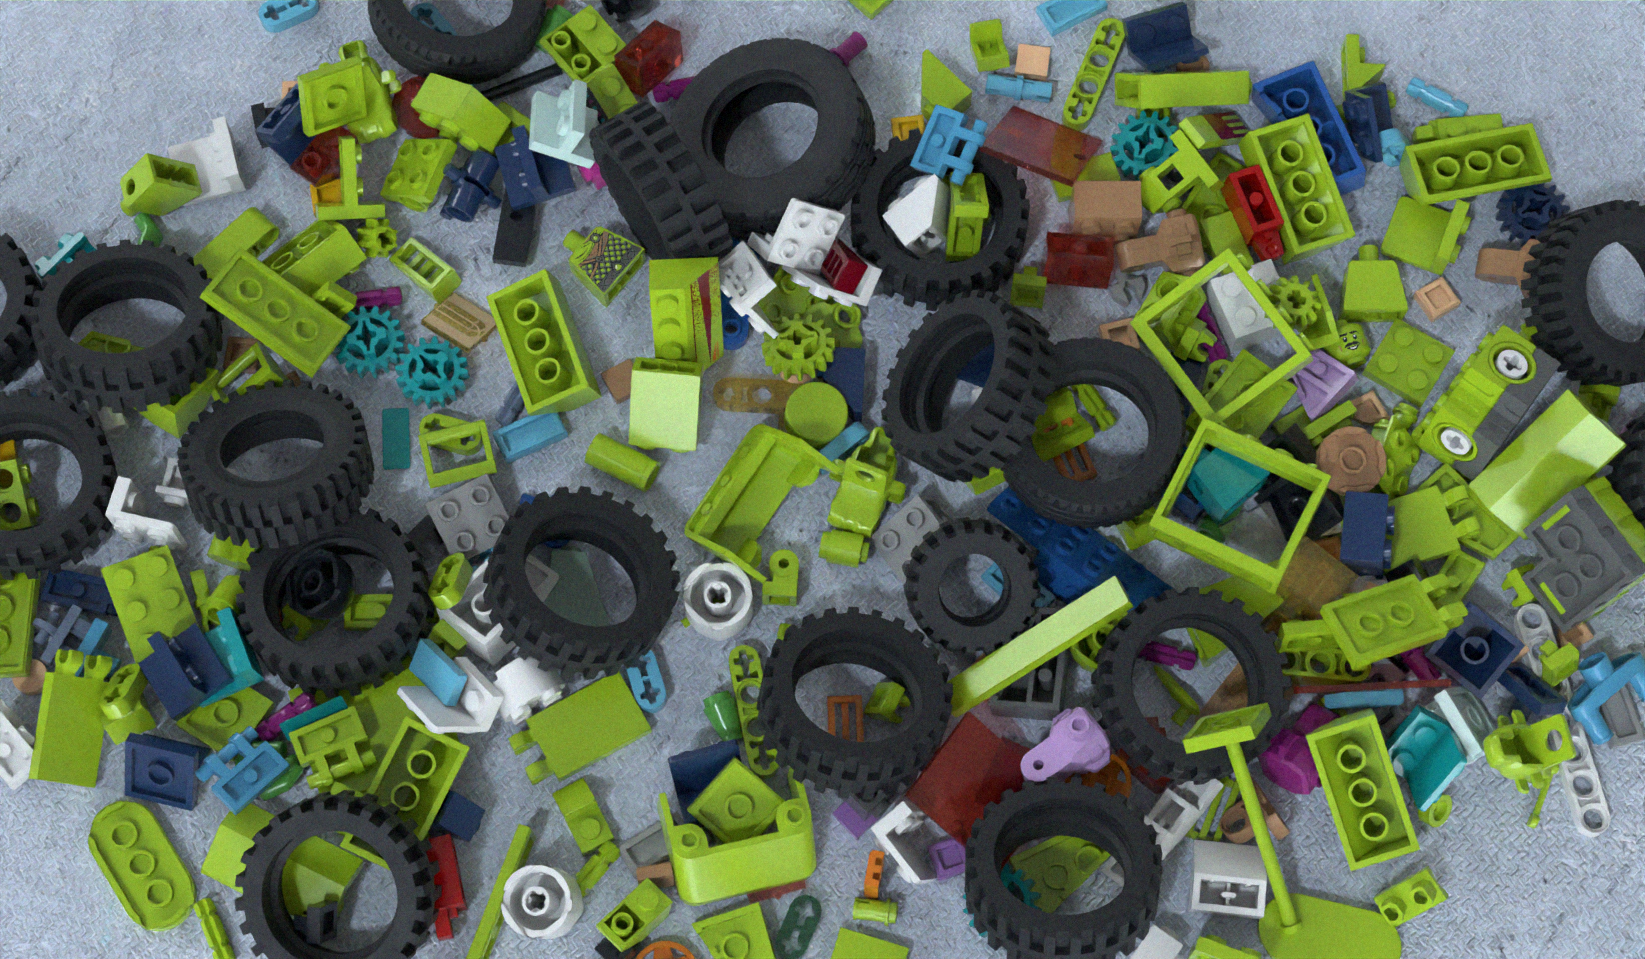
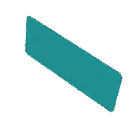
M409 408L383 409V469L410 468Z
M338 696L280 723L279 726L287 740L291 741L288 733L345 710L348 706L343 697Z

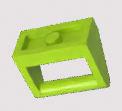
M257 341L220 373L211 394L214 401L220 399L224 403L229 402L228 396L222 389L257 359H259L262 367L235 390L240 396L247 394L246 387L255 385L258 391L265 389L264 382L274 381L275 387H282L283 380L289 379L266 348Z
M485 419L418 435L430 489L498 472ZM481 434L487 460L434 472L428 446Z

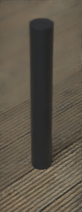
M555 63L480 93L492 102L560 76L563 72Z

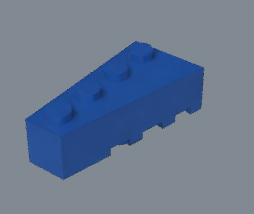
M1314 60L1252 85V102L1271 124L1309 113L1340 196L1364 187L1366 169Z

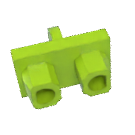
M1427 866L1376 894L1373 899L1388 924L1397 927L1447 900L1449 895L1437 882L1430 867Z

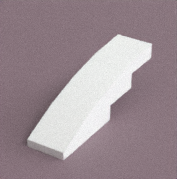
M1213 779L1201 785H1194L1193 781H1186L1182 785H1177L1173 791L1167 788L1148 816L1145 815L1144 826L1152 824L1157 833L1155 845H1161L1162 860L1181 841L1224 785L1220 781ZM1111 856L1101 872L1123 887L1125 881L1124 871L1114 857Z

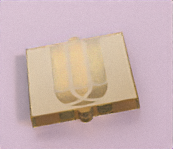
M454 292L440 304H434L433 310L421 320V325L468 354L481 342H487L488 336L497 329L492 315Z

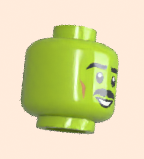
M1346 319L1336 321L1335 324L1341 342L1323 347L1325 353L1351 370L1364 365L1367 362L1366 357L1370 354L1371 348L1363 327L1357 323H1348Z

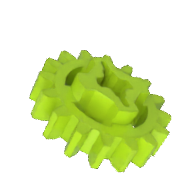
M795 313L794 320L790 321L786 316H783L781 325L772 322L771 324L779 334L775 339L767 332L763 334L764 343H761L765 365L772 366L774 375L783 371L785 380H788L792 375H797L798 381H802L803 374H808L813 379L816 377V369L825 372L827 370L826 362H833L834 360L833 351H836L832 329L825 328L824 320L822 319L814 323L813 315L811 314L805 320L800 319L799 313Z

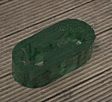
M801 895L791 903L775 942L776 952L781 959H802L807 953L822 915L821 904L813 896ZM806 903L811 904L812 912L816 915L814 918L808 916L803 927L797 925L800 919V913L796 911L797 907L804 908ZM794 931L800 933L797 944L801 949H794L791 954H787L786 946L782 944V941H790Z

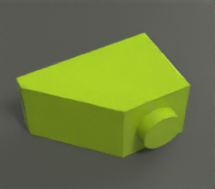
M926 49L922 53L921 112L923 116L929 121L936 104L963 113L971 106L972 90Z

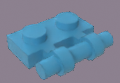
M936 104L910 166L930 175L935 174L941 179L944 178L948 167L953 168L954 172L950 182L962 186L966 175H970L974 165L972 161L978 147H982L986 137L984 133L988 123L976 119L972 130L966 129L968 116ZM961 139L966 141L960 158H957L953 154Z
M248 726L240 734L237 732L228 739L229 743L218 753H211L203 760L204 764L195 771L196 776L203 783L212 775L219 778L211 786V791L235 816L290 769V764L266 740L256 749L250 745L258 737L257 732L251 726ZM237 754L242 755L244 759L231 770L225 765Z

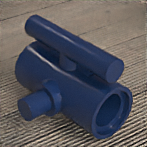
M476 150L472 151L463 167L457 168L452 163H448L445 166L443 174L451 179L453 187L439 213L440 216L448 220L454 217L460 221L471 223L481 205L487 204L494 210L500 206L502 199L495 195L493 188L490 187L500 167L495 157L484 151Z

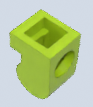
M214 534L207 556L218 563L249 573L251 567L246 560L251 551L258 554L262 550L263 545L261 544L260 548H250L248 539H246L242 546L232 544L230 536L225 541L217 539L216 534Z
M781 549L774 552L770 557L769 575L772 582L765 581L762 586V604L797 607L799 561L796 554L791 550Z

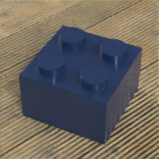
M1346 491L1340 549L1341 576H1375L1376 579H1383L1384 569H1391L1392 540L1387 539V535L1394 536L1395 506H1389V494Z

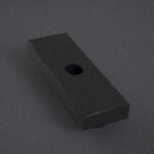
M506 187L492 260L494 264L526 267L537 204L514 211L511 208ZM516 218H522L521 221H513Z

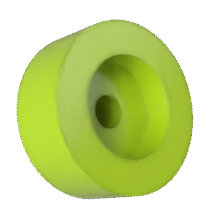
M1442 793L1440 799L1432 803L1425 812L1418 809L1419 820L1432 827L1441 826L1450 815L1452 809L1451 797Z

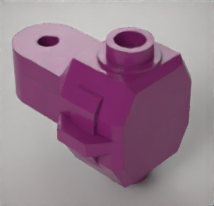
M1318 704L1309 706L1292 728H1282L1280 733L1269 741L1271 745L1267 750L1257 756L1261 764L1262 774L1274 784L1295 794L1309 795L1315 787H1322L1305 735L1342 716Z

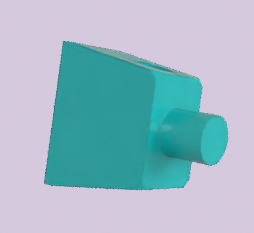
M1204 447L1186 481V485L1196 499L1203 504L1205 511L1218 526L1263 487L1270 472L1217 447L1211 453Z

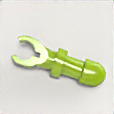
M200 569L189 573L197 599L194 605L196 610H200L202 627L204 632L207 633L209 632V625H215V628L218 625L210 621L205 614L206 601L210 597V592L204 570Z

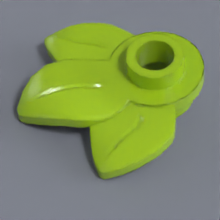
M819 302L809 307L801 316V319L805 320L809 314L813 315L814 323L821 319L824 320L825 328L832 329L835 347L861 348L863 338L858 326L861 323L862 315L860 308L854 302L852 307L838 302L833 305ZM841 311L848 314V322L845 323L840 320L839 313Z

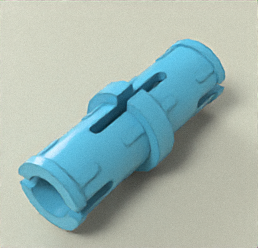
M988 73L985 94L1012 97L1013 101L1019 102L1020 99L1049 103L1052 82L1024 79V76L1017 75V78Z

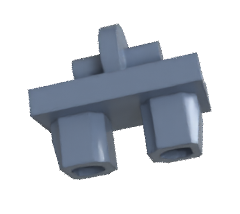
M74 604L59 628H56L55 625L60 615L54 611L50 612L46 621L35 618L32 623L34 627L40 630L34 642L43 646L48 636L53 637L40 658V662L49 668L51 664L56 666L55 656L58 649L73 650L64 645L69 634L83 640L93 623L86 616L82 615V608Z

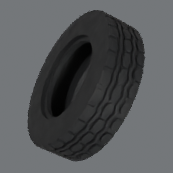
M763 39L750 42L747 45H741L730 50L725 55L722 54L692 79L693 81L687 85L679 97L669 124L674 127L681 141H684L690 155L701 168L700 171L703 177L709 183L712 194L721 207V214L728 224V233L731 237L749 240L752 232L766 235L767 232L775 233L792 198L840 211L856 194L859 186L862 185L875 152L873 147L876 144L875 122L869 104L848 67L835 54L830 53L829 50L817 44L812 45L809 41L799 39ZM793 102L804 104L817 111L818 123L815 136L808 149L792 165L777 173L762 177H744L726 170L725 153L732 134L748 116L757 110L776 103Z

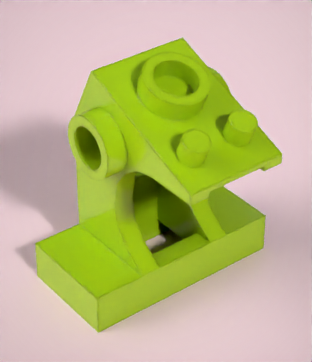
M1181 129L1170 136V139L1179 150L1157 168L1152 166L1139 176L1142 206L1149 212H1152V214L1168 213L1177 210L1182 204L1179 198L1187 190L1204 181L1214 193L1225 186ZM1176 167L1184 179L1168 191L1161 180Z

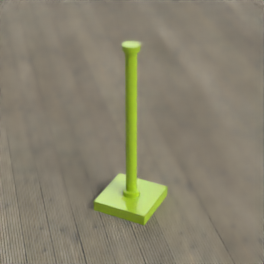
M1268 702L1200 717L1182 740L1186 754L1226 746L1283 921L1280 925L1282 933H1296L1303 929L1301 919L1296 918L1240 742L1255 739L1271 718L1272 714Z

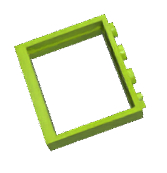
M1229 248L1129 322L1200 417L1217 424L1223 422L1227 425L1314 361L1309 352L1314 347L1303 332L1298 335L1294 333L1289 326L1293 320L1282 305L1278 308L1273 306L1268 299L1273 294L1261 278L1255 282L1248 273L1252 267L1240 252L1234 255ZM1229 266L1296 354L1215 413L1149 325Z
M1203 418L1149 523L1147 535L1275 595L1326 493L1331 476L1317 469L1316 464L1308 463L1306 465L1295 460L1291 453L1283 449L1277 448L1273 450L1262 445V442L1255 436L1243 434L1242 436L1231 431L1230 427L1223 422L1217 424ZM1206 443L1313 491L1276 568L1168 519Z

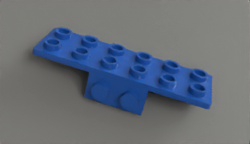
M1009 486L986 509L999 521L1039 550L1034 560L1040 576L1037 581L1068 605L1113 576H1116L1121 581L1134 606L1127 611L1128 613L1151 596L1156 598L1164 591L1173 589L1172 586L1162 581L1146 569L1144 565L1138 563L1096 530L1091 528L1083 529L1078 526L1069 527L1065 524H1058L1055 520L1044 518V516L1034 512L1033 508L1027 507L1016 496L1017 492L1012 491Z

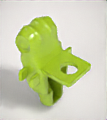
M362 40L348 42L339 47L338 54L341 61L355 56L362 61L367 117L346 125L351 136L355 139V143L370 144L376 139L388 138L398 130L397 116L390 94L401 90V81L396 80L397 76L394 70L383 71L377 60L369 56L368 47Z
M882 426L875 427L871 431L867 443L858 446L846 461L840 459L832 461V463L840 468V471L837 475L830 472L829 478L840 484L836 490V496L831 502L827 522L837 530L863 534L865 538H872L879 525L887 501L901 504L905 497L906 485L896 481L898 474L896 450L890 445L892 439L885 436Z
M1512 710L1511 712L1514 724H1510L1507 716L1499 715L1497 718L1499 728L1486 736L1483 741L1484 753L1489 766L1499 771L1505 778L1515 780L1516 787L1522 794L1529 793L1528 783H1532L1533 787L1537 789L1543 788L1544 780L1551 775L1552 766L1576 757L1573 740L1563 714L1554 715L1532 725L1526 724L1524 714L1520 710ZM1552 730H1557L1562 736V745L1557 751L1552 750L1547 742L1548 735Z

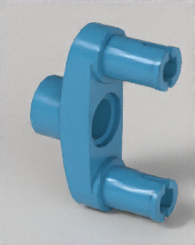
M1598 652L1585 658L1578 666V670L1585 681L1571 697L1567 708L1574 720L1582 724L1595 745L1604 744L1614 735L1599 712L1600 706L1620 690L1628 681L1636 691L1641 702L1645 701V659L1640 652L1627 653L1610 661L1605 652Z

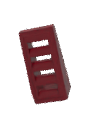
M836 236L820 270L836 290L853 294L868 265Z

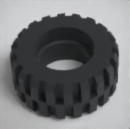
M969 517L958 518V522L954 523L946 521L939 524L940 528L935 532H927L922 537L924 541L919 547L915 545L910 553L912 559L910 564H906L904 571L906 583L903 584L907 606L919 628L923 630L930 640L935 644H941L944 649L951 652L959 650L964 655H975L976 651H983L985 654L995 651L994 647L1000 644L1004 646L1012 641L1011 638L1017 632L1023 634L1028 628L1025 624L1028 618H1034L1038 609L1035 606V601L1040 598L1041 587L1037 581L1040 578L1038 567L1034 564L1033 556L1024 544L1002 525H996L983 518H978V520H971ZM968 554L986 556L998 565L1003 575L1004 587L999 600L989 611L978 616L961 617L954 614L944 605L940 596L939 582L943 572L954 560Z

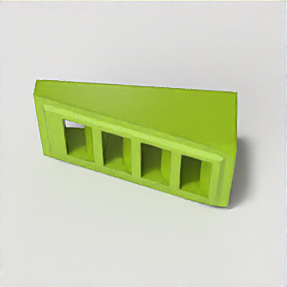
M412 236L389 258V261L438 304L443 303L461 285L462 281L456 271ZM417 251L419 254L406 265L405 262ZM426 260H428L417 272H415ZM436 268L438 269L428 280H425Z

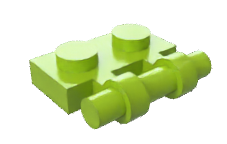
M355 705L288 733L300 765L305 768L315 763L318 772L306 777L311 790L325 785V787L331 786L336 779L352 772L359 774L366 771V766L378 762L373 749L361 754L358 752L356 746L368 741L369 738ZM346 751L347 760L329 766L328 757Z

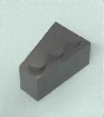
M1037 607L1034 618L1030 617L1027 623L1028 628L1024 632L1061 609ZM1067 648L993 695L989 702L993 716L1053 721V718L1064 711L1070 649Z

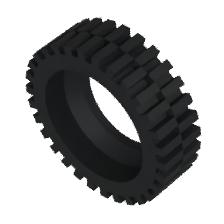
M1624 199L1614 200L1578 209L1560 216L1561 219L1553 220L1547 225L1549 230L1542 231L1536 239L1540 244L1532 245L1528 252L1535 260L1525 262L1523 271L1531 274V277L1521 280V290L1529 291V298L1521 299L1522 309L1531 308L1532 316L1526 317L1524 320L1527 327L1536 326L1538 331L1531 338L1534 344L1544 343L1546 347L1542 351L1556 358L1561 363L1556 370L1557 372L1567 371L1565 377L1571 381L1581 380L1580 385L1604 384L1619 387L1645 382V329L1639 341L1625 342L1612 337L1600 327L1593 317L1586 295V279L1593 259L1599 251L1614 242H1618L1631 253L1645 277V205L1639 206L1640 201L1630 200L1624 202Z
M283 380L282 387H275L274 381L264 382L265 389L258 391L255 385L246 387L247 394L240 396L237 391L228 394L229 402L224 403L220 399L213 402L212 413L204 409L198 414L200 423L192 421L187 427L189 434H183L180 440L182 447H178L177 455L179 460H177L191 511L194 513L198 524H203L205 531L209 534L215 531L217 539L225 541L230 536L232 544L242 546L244 541L248 539L250 548H260L262 541H268L269 548H279L280 540L288 539L289 546L299 544L298 536L304 534L307 535L308 540L317 538V529L321 527L328 533L335 529L334 520L336 518L343 523L350 518L348 508L357 511L361 507L360 497L367 498L369 495V485H373V472L375 471L364 419L359 408H354V403L349 397L343 399L342 392L336 389L329 393L328 386L324 384H319L313 390L311 381L302 380L299 387L294 386L293 380ZM301 438L323 443L320 453L313 462L299 472L284 478L269 481H253L240 478L226 469L241 454L267 442Z

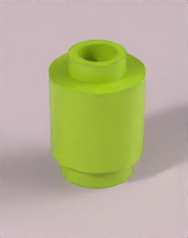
M832 529V532L823 531L818 558L826 559V563L859 568L860 562L867 563L870 543L864 542L865 535L836 529Z
M225 576L207 599L205 614L213 623L220 625L216 612L227 607L233 609L238 615L241 614L236 604V594L245 593L238 582L240 576Z

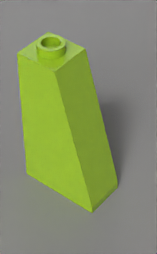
M1244 70L1115 73V105L1145 109L1249 104V96L1252 92V81L1249 77V71Z
M1294 556L1279 588L1282 587L1287 590L1296 581L1294 572L1299 577L1306 569L1303 562L1297 561L1296 556ZM1280 559L1269 562L1267 565L1276 568ZM1305 572L1302 576L1306 580H1302L1301 577L1297 580V582L1301 581L1303 586L1298 585L1296 582L1294 585L1297 586L1298 590L1293 589V586L1290 588L1293 590V597L1296 599L1304 593L1308 585L1309 575H1305ZM1236 576L1199 589V594H1207L1212 589L1222 591L1221 599L1229 603L1234 598L1242 600L1245 604L1241 610L1249 616L1257 611L1264 618L1259 623L1260 626L1278 614L1284 605L1287 607L1293 602H1286L1277 595V592L1274 595ZM1292 591L1286 593L1283 598L1285 600H1293L1291 598ZM1186 628L1203 668L1212 665L1230 651L1227 646L1214 636L1201 630Z

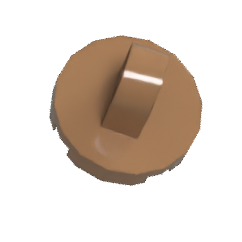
M1347 426L1333 431L1322 440L1316 452L1315 464L1317 469L1331 476L1328 489L1339 495L1346 496V491L1365 493L1370 491L1378 484L1386 471V455L1383 445L1361 427Z
M1251 776L1267 828L1280 841L1290 833V830L1275 807L1269 802L1258 783ZM1243 800L1222 815L1219 824L1220 829L1232 843H1244L1255 836ZM1245 819V825L1237 832L1230 831V827L1235 821Z

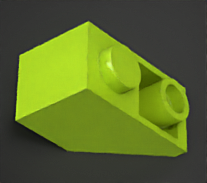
M647 877L596 924V928L618 950L623 952L643 941L668 917L673 902Z

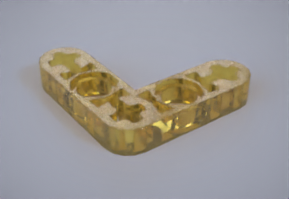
M722 378L714 385V403L719 409L727 412L779 414L778 430L784 432V412L788 401L786 397H790L792 392L804 383L796 384L785 380ZM726 388H731L733 394H735L732 395L730 401L724 400V395H722L725 393ZM743 388H748L747 402H743L742 399ZM758 389H766L771 393V399L766 403L760 404L753 400L752 395Z

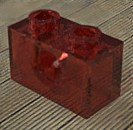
M654 20L614 56L615 67L631 92L641 97L646 96L684 61L680 31Z
M1047 232L1041 256V276L1047 277L1046 284L1098 289L1108 288L1114 265L1113 238Z

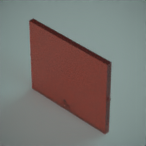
M1013 105L985 139L979 151L1073 187L1100 149L1103 140Z
M966 712L939 750L935 751L933 758L904 796L966 850L967 838L971 837L972 825L976 818L983 820L984 807L990 801L996 805L1000 804L1001 793L1009 788L1014 793L1022 790V783L1025 782L1021 771L1022 758L971 712ZM1016 849L1013 850V851L1003 860L1002 865H1001V870L1003 869V867L1005 866V864L1008 862L1009 858H1010V857L1013 855V853L1016 851Z

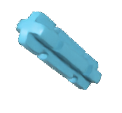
M1418 77L1411 79L1406 88L1408 95L1416 99L1418 96L1421 97V102L1442 113H1445V111L1449 112L1448 116L1464 117L1469 107L1467 103L1460 99L1453 100L1452 95L1431 84L1429 87L1426 86V82Z

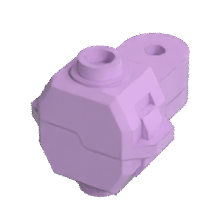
M1086 708L1066 709L1053 718L1050 736L1027 752L1022 758L1021 771L1025 782L1033 780L1036 786L1046 784V777L1057 776L1058 783H1061L1073 773L1086 774L1089 771L1096 773L1110 763V756L1112 755L1111 744L1105 731Z

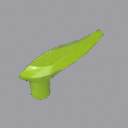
M1158 665L1153 666L1155 673L1168 689L1170 696L1181 705L1170 719L1182 727L1191 714L1195 716L1200 715L1198 704L1179 683Z

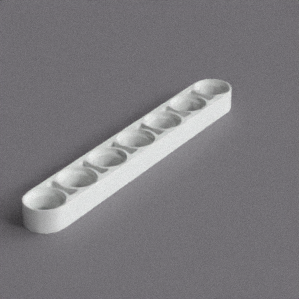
M1534 603L1526 604L1515 614L1513 619L1517 638H1520L1529 648L1528 653L1523 657L1526 666L1542 679V663L1533 657L1532 647L1542 645L1548 640L1553 641L1556 645L1557 643L1545 609ZM1526 612L1534 613L1539 618V627L1536 629L1527 628L1522 622V615ZM1568 678L1559 683V694L1569 702L1573 694ZM1566 705L1564 712L1570 717L1569 731L1573 744L1579 748L1581 756L1578 761L1567 760L1560 763L1559 774L1577 830L1587 837H1596L1609 827L1611 822L1610 813L1583 726L1580 722L1574 720ZM1552 715L1542 716V719L1552 717ZM1552 730L1548 735L1551 749L1557 751L1562 745V736L1557 730ZM1583 777L1589 781L1591 791L1588 795H1581L1575 791L1573 787L1575 778ZM1586 811H1594L1600 815L1602 820L1600 828L1592 829L1585 824L1583 816Z

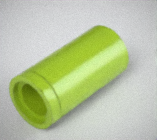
M598 433L592 440L584 460L586 464L644 493L651 488L661 465L660 462L602 433Z

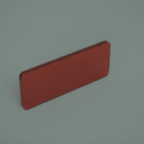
M1436 679L1299 686L1293 688L1294 694L1315 695L1342 692L1458 687L1457 680Z

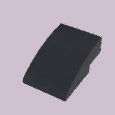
M1297 423L1264 445L1273 450L1277 448L1283 449L1291 453L1295 460L1306 465L1308 463H1316V450ZM1270 472L1263 487L1258 491L1259 494L1253 499L1288 543L1313 491ZM1327 488L1297 551L1343 520L1344 507L1339 494Z

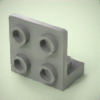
M487 474L424 504V509L432 518L449 554L463 553L467 560L494 547L509 518Z
M918 494L872 535L870 541L901 582L905 584L906 564H910L912 559L910 553L915 545L919 547L924 541L922 537L929 531L933 533L940 528L939 524L946 521L954 522L933 495Z

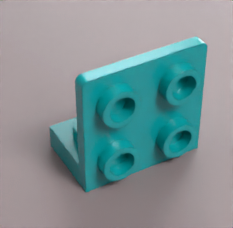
M230 607L216 612L220 625L205 634L235 681L199 704L202 708L265 680L254 648L247 639V634L240 624L239 615Z
M1418 704L1385 743L1394 772L1406 778L1417 809L1425 812L1432 803L1440 799L1443 790L1454 778L1462 773L1467 763V758L1449 721Z

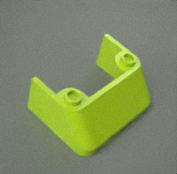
M757 424L745 435L687 521L684 534L723 562L735 565L748 577L764 584L767 578L755 570L762 560V546L756 542L757 538L792 486L802 488L811 485L817 479L820 468L836 475L840 468L803 439L765 424Z
M791 767L787 774V782L792 799L783 802L777 809L775 821L778 832L714 847H709L706 834L699 826L694 824L674 826L666 792L658 795L657 811L669 861L672 864L678 896L685 904L700 906L805 881L812 876L817 865L812 814L804 783H799L792 778L794 770Z

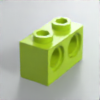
M1162 271L1134 318L1189 277ZM1201 287L1149 325L1166 349L1176 351L1188 326L1196 318L1205 303L1207 296Z
M22 457L0 461V470L6 469L13 475V484L10 487H4L0 484V530L11 531L37 524L36 517H40V508L37 498L31 497L28 484L32 483V474L28 463L23 464ZM8 503H15L20 507L21 517L18 521L7 517L5 508Z

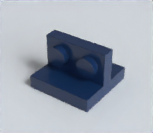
M525 125L512 129L514 141L494 148L511 208L514 211L577 191L567 161L529 149L530 132Z
M194 623L176 637L170 638L160 631L153 634L147 640L154 652L138 663L171 719L179 721L196 709L199 704L235 681L202 627L197 623Z
M130 732L125 741L124 795L193 811L197 804L199 780L195 771L204 764L203 760L211 754V748L146 733L140 735Z

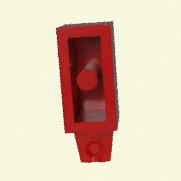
M1259 164L1228 174L1224 182L1225 186L1221 188V192L1247 247L1252 246L1262 262L1268 259L1272 261L1281 259L1284 255V250L1279 232L1284 225V221Z
M450 834L429 838L432 848L426 851L429 862L438 860L440 871L434 875V885H442V896L434 904V908L439 909L437 920L434 922L439 941L454 938L451 919L458 918L459 911L468 910L455 843Z

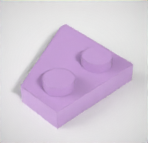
M1320 349L1310 351L1314 361L1290 378L1292 384L1298 388L1296 392L1311 423L1327 414L1358 380L1356 372Z

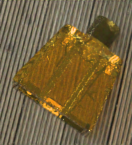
M1305 536L1276 592L1284 601L1275 610V614L1284 623L1295 620L1300 613L1311 621L1316 620L1321 616L1320 610L1322 605L1339 600L1343 593L1350 591L1359 576Z

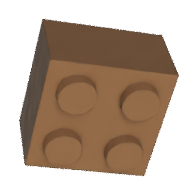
M1074 181L1068 208L1069 245H1078L1082 248H1092L1096 245H1111L1115 247V245L1121 242L1137 239L1142 220L1141 181Z

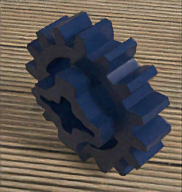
M1545 183L1504 190L1501 195L1502 198L1496 204V208L1499 211L1495 216V220L1504 221L1499 230L1500 232L1509 231L1511 233L1508 239L1510 242L1518 238L1520 239V247H1523L1529 239L1537 240V236L1542 231L1549 230L1547 225L1551 220L1549 217L1550 213L1553 214V220L1561 219L1560 216L1569 212V206L1561 205L1566 196L1564 194L1558 196L1554 194L1556 185L1546 188L1544 187ZM1515 201L1514 208L1516 212L1512 214V203Z

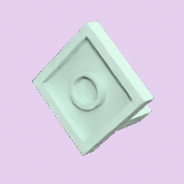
M574 79L568 90L561 92L559 98L536 91L532 97L530 150L589 169L592 167L595 159L593 156L594 151L590 146L591 139L589 138V133L592 128L597 126L598 111L586 107V82Z
M1464 686L1444 689L1434 696L1435 700L1424 708L1449 721L1467 758L1466 767L1485 755L1483 741L1496 728L1478 698Z

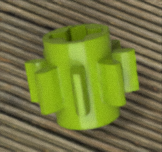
M366 218V225L362 228H357V244L359 247L366 249V257L376 258L378 256L388 258V251L394 247L397 248L396 234L398 230L388 227L389 219L379 218L377 220Z

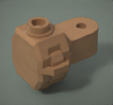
M1186 209L1170 211L1166 213L1167 219L1161 221L1156 235L1132 239L1115 245L1120 272L1130 273L1161 266L1166 272L1188 277L1192 276L1204 267L1205 264L1196 217L1193 214H1187Z
M1529 239L1519 251L1495 248L1479 249L1475 278L1492 283L1518 285L1521 290V280L1531 277V274L1523 271L1525 262L1535 260L1528 252L1532 245L1540 244V242L1535 239ZM1521 290L1523 297L1529 298V291Z

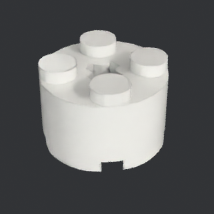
M727 562L705 563L692 571L685 582L683 602L686 616L691 626L698 633L714 640L722 641L740 633L750 622L754 611L753 592L747 575L740 568ZM716 597L720 600L724 597L725 602L713 604L712 599Z
M529 655L526 660L521 657L513 660L495 673L498 680L493 685L504 696L498 711L505 722L512 721L515 726H519L525 723L526 719L533 716L531 711L542 704L545 708H548L563 699L561 693L565 683L554 667L550 666L548 671L545 672L537 668L540 661Z
M546 865L522 867L510 876L503 889V903L501 902L503 916L507 924L514 931L527 937L552 939L562 936L576 924L584 909L581 890L576 880L566 871ZM540 895L546 897V900L544 901V908L538 907L542 902L540 899Z

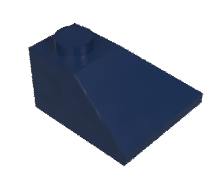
M1470 600L1465 605L1468 614L1462 617L1464 620L1463 625L1450 629L1446 637L1437 640L1425 656L1481 700L1525 647V644L1497 619Z

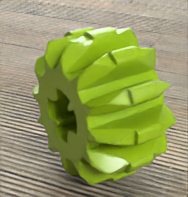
M1297 275L1292 276L1289 281L1283 276L1276 281V285L1271 284L1268 287L1273 294L1268 299L1275 308L1282 305L1293 320L1289 324L1292 330L1295 328L1298 332H1303L1307 328V324L1312 325L1317 320L1318 316L1316 313L1321 309L1322 304L1314 299L1318 296L1319 291H1310L1308 289L1310 280L1300 284Z

